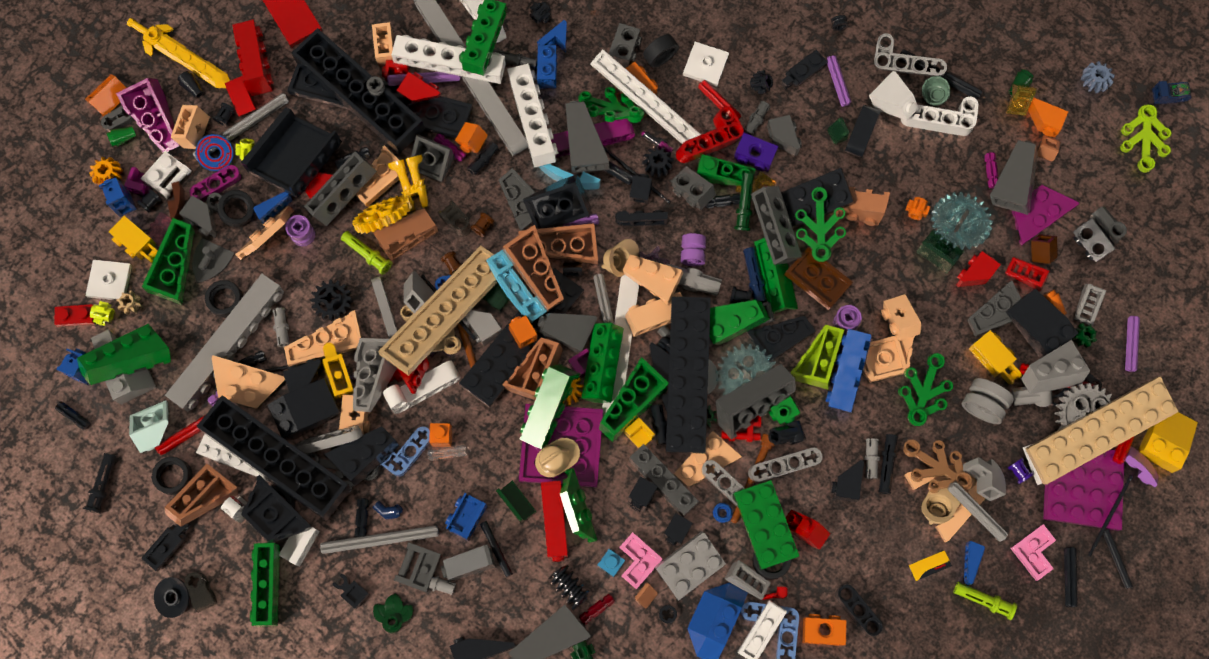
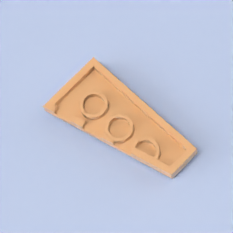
M353 310L349 315L338 318L330 325L317 329L313 334L304 336L285 346L284 350L288 366L303 364L313 358H325L323 346L326 343H332L337 354L356 350L359 340L362 338L356 311Z

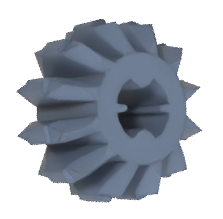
M1100 61L1096 62V64L1090 63L1082 73L1083 87L1088 86V92L1093 89L1096 94L1100 91L1105 92L1113 84L1112 80L1115 75L1111 73L1112 68H1107V63L1101 65Z

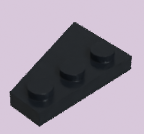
M805 316L782 321V323L763 326V328L755 330L752 329L747 331L746 334L769 364L814 334L816 330Z

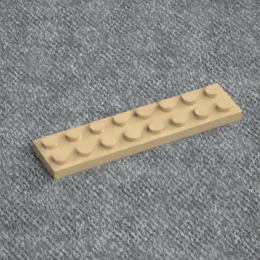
M480 245L378 351L379 355L409 376L497 283L486 261L494 254Z
M1161 376L1155 377L1030 445L1025 450L1042 483L1048 484L1179 411Z

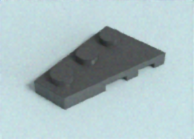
M1012 280L967 319L975 337L1012 322L1006 311L1021 299Z

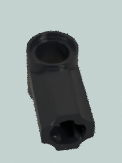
M800 420L769 430L768 438L774 445L785 443L793 445L806 440Z

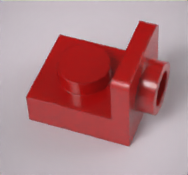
M386 60V65L382 67V77L388 82V75L407 74L411 69L408 65L394 63L393 60Z

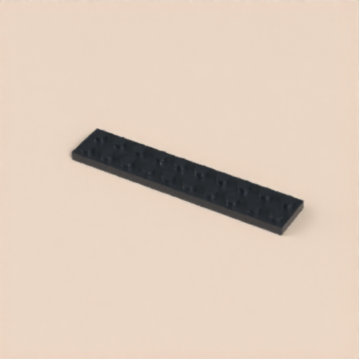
M297 64L287 90L289 94L347 109ZM383 81L385 88L423 121L426 131L456 138L464 123L469 121L473 109L472 104L443 96L412 102L397 92L399 86H389L388 82Z

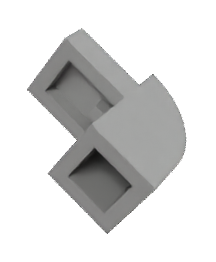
M977 457L963 464V471L977 479V493L989 501L1006 495L1004 474L994 460L991 459L985 462Z

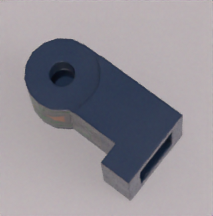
M1159 81L1152 88L1154 104L1185 102L1192 98L1188 82L1167 83V81Z

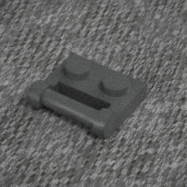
M408 542L406 547L408 549L398 575H395L394 581L427 593L442 555ZM415 552H418L420 554L410 580L406 579L405 577Z

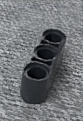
M863 104L844 152L860 158L863 157L881 112L880 110Z
M848 584L839 587L835 592V598L861 632L868 637L879 635L883 628L881 621L855 588ZM842 589H847L850 592L848 600L842 598ZM856 605L862 607V616H857L854 613ZM870 621L876 625L874 633L869 632L867 629V624Z

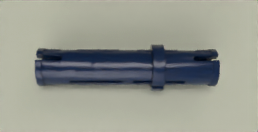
M749 247L743 250L750 280L749 288L752 289L754 300H758L763 304L766 302L763 290L764 281L761 280L755 248Z

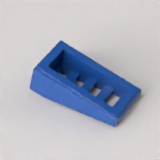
M283 192L255 206L253 209L260 222L264 224L270 217L273 218L293 200L287 192Z
M969 541L965 545L964 584L967 586L974 583L985 550V546L973 541Z

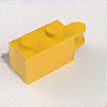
M123 216L109 230V233L113 236L111 240L119 247L124 245L127 248L125 252L132 258L136 256L142 260L145 257L153 263L158 252L154 248L157 244L126 216Z
M991 330L969 348L994 378L1000 374L1008 384L1012 385L1014 379L1022 376L1021 372L1013 364L1017 360L1014 352L1010 348L1005 347L1001 342V338ZM1006 368L1011 371L1009 374L1005 371Z
M326 343L323 346L325 359L322 360L335 400L342 398L343 395H352L353 387L342 354L337 355L335 346L332 343Z

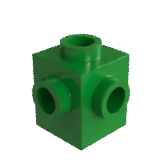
M791 395L777 406L772 404L769 411L773 421H778L780 425L782 423L785 425L795 420V416L800 414V409Z

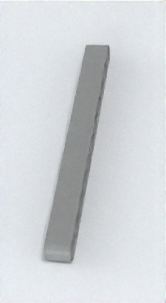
M413 0L438 42H444L451 46L460 45L466 48L436 0ZM461 76L510 154L515 156L529 148L527 140L490 83Z

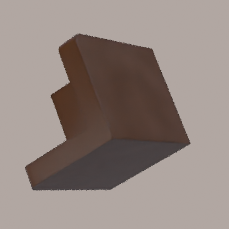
M1039 234L1031 240L1032 262L1051 264L1058 257L1057 236Z

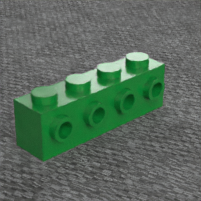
M484 0L483 4H480L478 7L477 20L474 19L472 23L471 36L468 35L465 52L462 51L460 55V62L464 71L482 76L485 75L507 15L506 3L496 0Z
M613 323L594 324L582 399L593 403H611L624 328Z
M254 543V549L252 550L253 569L251 571L253 590H251L250 594L252 602L250 622H252V626H278L280 545L276 543Z

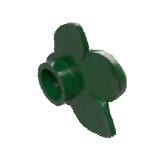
M394 593L387 598L385 605L375 604L373 614L376 621L382 623L386 632L396 633L402 628L403 623L411 619L413 606H403L399 595ZM391 620L396 621L394 625H389V622Z

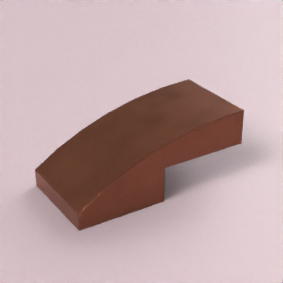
M178 181L171 183L175 200L167 201L171 220L174 218L181 221L182 216L179 213L185 206L184 188Z

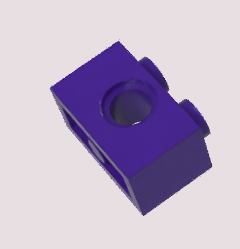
M743 133L734 159L740 164L754 166L758 171L769 172L778 146ZM758 152L760 155L753 156L751 153Z

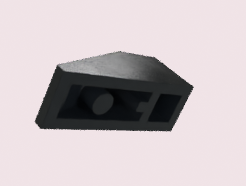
M465 636L453 640L454 644L450 646L454 659H488L516 647V643L465 639Z

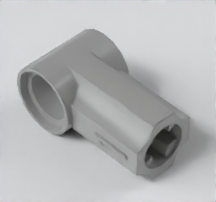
M1026 387L1012 388L1011 394L1014 397V406L1035 404L1040 407H1046L1052 404V390L1031 395Z

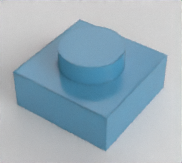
M608 549L597 566L614 577L625 560Z

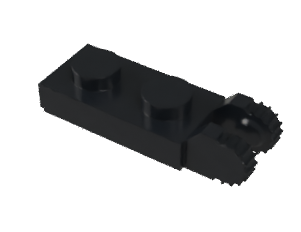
M626 210L618 211L615 214V222L623 227L662 226L668 224V212L662 210H655L652 213L635 211L629 214Z

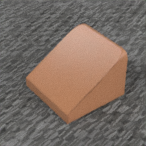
M1043 135L1037 149L1038 157L1054 161L1059 152L1061 142Z
M645 583L635 596V601L644 608H647L658 593L649 583Z

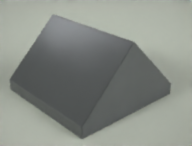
M416 135L411 157L422 154L423 160L418 166L419 173L442 182L454 160L452 149L423 136Z

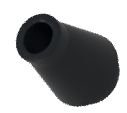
M185 71L177 78L179 85L193 95L194 98H199L203 95L204 91L201 89L194 73Z

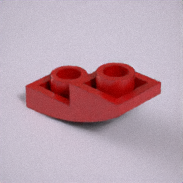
M241 76L225 83L239 117L257 110L241 80Z

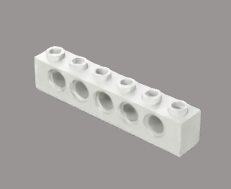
M409 35L396 36L391 54L394 63L501 84L506 66L505 56L494 52L484 76L464 71L460 62V55L462 51L465 52L466 50L464 46H451L444 42L436 43L424 38L415 39ZM448 56H452V57H453L452 59H449V60L446 59Z
M529 64L508 68L510 84L534 168L556 162L555 155L558 154L556 144L551 142V139H554L551 128L547 129L549 124L547 113L543 114L542 110H545L543 99L538 98L541 94L538 84H534V81H536L534 70L530 71Z

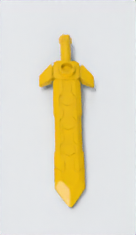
M134 18L128 19V26L144 34V41L142 42L145 53L153 56L154 47L197 74L198 77L212 86L226 88L225 83L230 81L228 74L168 36L167 33L174 30L172 27L165 24L155 25L156 27L151 26L148 29Z

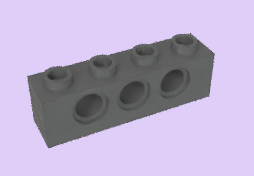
M355 151L304 207L313 217L327 226L377 172L376 169Z
M767 186L753 192L751 196L773 264H788L801 258L802 255L779 186Z
M644 444L629 457L630 463L649 482L658 486L657 491L682 517H685L698 505L699 501Z

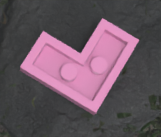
M1044 524L1011 547V550L1035 581H1038L1054 569L1041 553L1056 541Z
M632 532L619 547L634 561L621 577L637 590L655 569L654 567L663 559Z

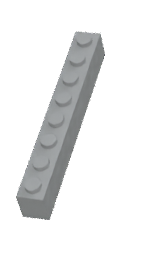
M261 274L165 396L188 413L190 410H193L198 405L200 397L209 391L211 383L215 380L212 355L232 361L237 350L246 344L248 336L258 329L263 317L265 318L269 315L274 303L281 300L284 290L267 276Z

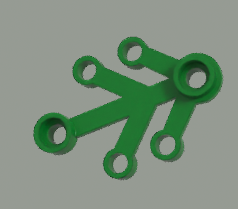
M613 87L605 89V97L610 102L594 98L588 91H583L578 96V101L584 102L586 108H588L590 117L604 114V120L607 122L627 118L632 123H638L644 117V111L640 107L635 106L632 100L624 93L621 94V102L625 103L627 107L621 106L616 98V89Z
M817 187L812 191V199L816 201L817 224L807 216L805 210L800 209L795 214L797 220L805 223L817 234V242L809 237L807 230L803 228L797 230L796 237L812 248V256L815 260L824 262L831 256V247L846 235V229L844 227H837L834 231L835 234L826 243L825 234L839 219L845 217L846 212L843 208H836L834 214L825 223L824 201L827 199V191L822 187ZM819 191L823 192V197L821 199H818L816 197V194ZM837 210H842L843 216L838 217L836 215ZM801 211L805 213L803 219L798 218V213ZM838 229L844 230V234L842 236L837 235ZM801 230L805 232V237L800 238L798 235ZM819 249L825 250L824 256L818 254Z
M933 353L927 359L929 368L923 387L918 379L915 368L909 367L904 371V376L910 379L919 398L917 405L911 396L910 387L901 386L898 389V394L904 397L909 408L908 421L914 426L923 425L928 415L938 410H944L947 407V401L943 398H938L934 401L933 405L925 408L927 400L953 389V383L950 380H943L939 386L931 389L937 369L943 367L945 363L943 355L939 353ZM933 358L937 359V363L935 365L932 363ZM909 370L913 371L912 377L908 375ZM946 382L949 384L948 389L944 388ZM904 388L907 389L906 395L902 394V390ZM939 401L943 402V406L941 408L938 406ZM915 413L919 414L918 420L914 418Z

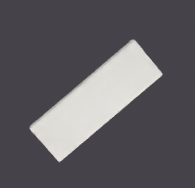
M769 600L737 652L747 659H758L787 613V610Z

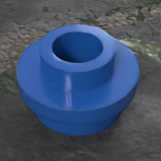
M719 503L714 507L713 517L716 521L726 523L732 518L733 511L728 504ZM725 510L726 516H720L719 511Z

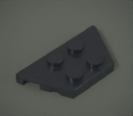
M260 475L257 476V482L253 491L249 494L248 503L242 510V517L268 543L309 531L312 528L311 525Z

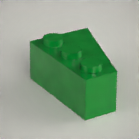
M758 300L710 308V338L713 344L721 346L768 321L770 318L762 302Z

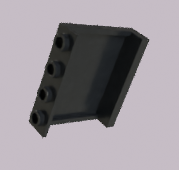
M285 107L244 157L241 164L248 173L298 198L306 190L313 178L317 176L324 164L328 162L332 154L339 148L342 140L335 130L331 134L296 117L291 109Z

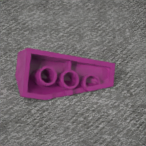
M146 78L116 93L124 111L131 115L137 122L136 124L143 128L149 135V138L163 153L180 147L171 138L175 125L158 79Z

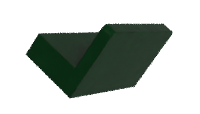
M513 480L501 490L499 488L496 490L520 524L537 513Z

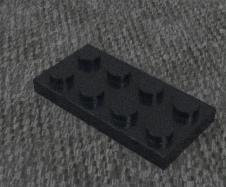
M842 168L781 192L792 228L805 224L795 217L796 212L800 209L805 210L807 216L812 220L817 219L816 201L812 199V191L817 187H822L827 191V199L824 201V216L833 213L836 208H845L855 204ZM817 192L816 197L821 199L823 192ZM804 212L798 213V218L803 219L805 217Z

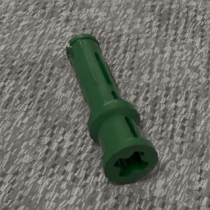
M742 173L739 208L736 210L737 221L736 226H734L736 230L751 231L749 223L750 215L753 212L750 208L755 174Z

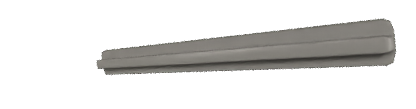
M281 93L220 135L230 142L289 102L287 96ZM211 148L209 155L218 150V148Z
M428 526L323 542L320 544L321 553L326 554L437 537L439 531L437 526Z

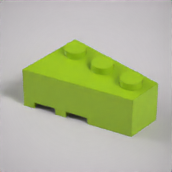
M829 325L823 327L810 348L801 357L797 366L790 372L795 381L829 389L837 357L842 347L841 342L844 329Z

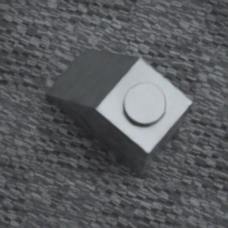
M548 313L539 318L536 332L574 352H581L598 317L592 315Z
M488 544L443 560L444 566H441L443 577H447L449 581L496 568L492 550Z

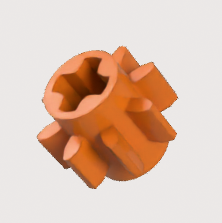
M915 197L914 200H909L905 211H909L908 216L910 218L921 220L922 217L926 218L931 207L927 206L928 201L926 199Z

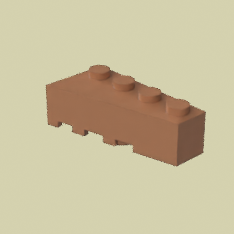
M594 223L537 229L548 258L598 265ZM526 230L519 231V235Z
M533 225L504 245L503 251L548 312L560 304L564 298L537 229Z

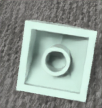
M165 400L130 415L129 436L140 453L151 451L160 444L168 425V402Z

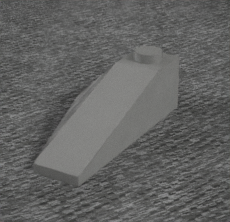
M109 329L91 338L94 349L117 339ZM144 367L134 370L135 373L128 375L124 373L116 375V378L105 381L112 399L122 405L157 388L150 371Z

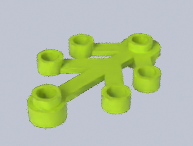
M1152 105L1142 106L1138 110V117L1130 123L1124 124L1121 128V133L1129 136L1134 131V128L1143 122V129L1131 139L1125 140L1120 145V149L1122 152L1128 153L1135 144L1142 140V158L1137 166L1144 173L1150 172L1155 167V161L1150 157L1151 142L1157 147V153L1160 157H1166L1171 152V148L1161 141L1167 140L1171 136V130L1166 128L1156 118L1157 110ZM1151 124L1159 131L1158 136L1151 130ZM1125 127L1129 128L1130 132L1126 131ZM1124 144H1127L1129 149L1125 148Z

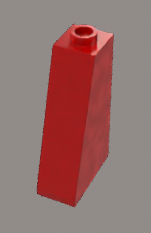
M561 481L541 482L547 557L552 559V562L564 561V558L568 557L565 513L560 497Z

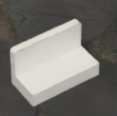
M312 527L309 531L290 536L279 556L300 567L320 531Z

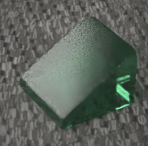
M842 117L827 129L833 144L846 141L850 133Z

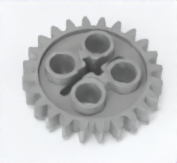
M1091 383L1070 387V391H1064L1066 397H1059L1062 404H1056L1060 411L1055 412V415L1060 416V419H1057L1055 422L1062 424L1058 430L1095 411V402L1098 403L1099 408L1111 402L1109 399L1112 394L1105 395V388L1099 389L1098 385L1091 386ZM1076 401L1080 403L1079 409L1076 407Z

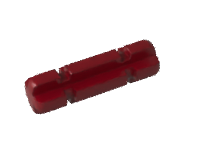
M607 594L603 597L602 601L599 600L587 609V612L582 613L579 619L584 625L588 624L592 618L605 611L607 606L610 607L614 604V598L611 594Z

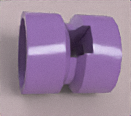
M294 215L287 220L285 230L296 245L307 246L314 241L315 230L305 216Z
M696 233L684 234L681 245L684 249L681 251V263L687 266L704 265L705 253L703 250L706 248V237Z
M852 305L842 306L833 319V327L844 329V334L847 335L848 329L856 330L861 323V312Z

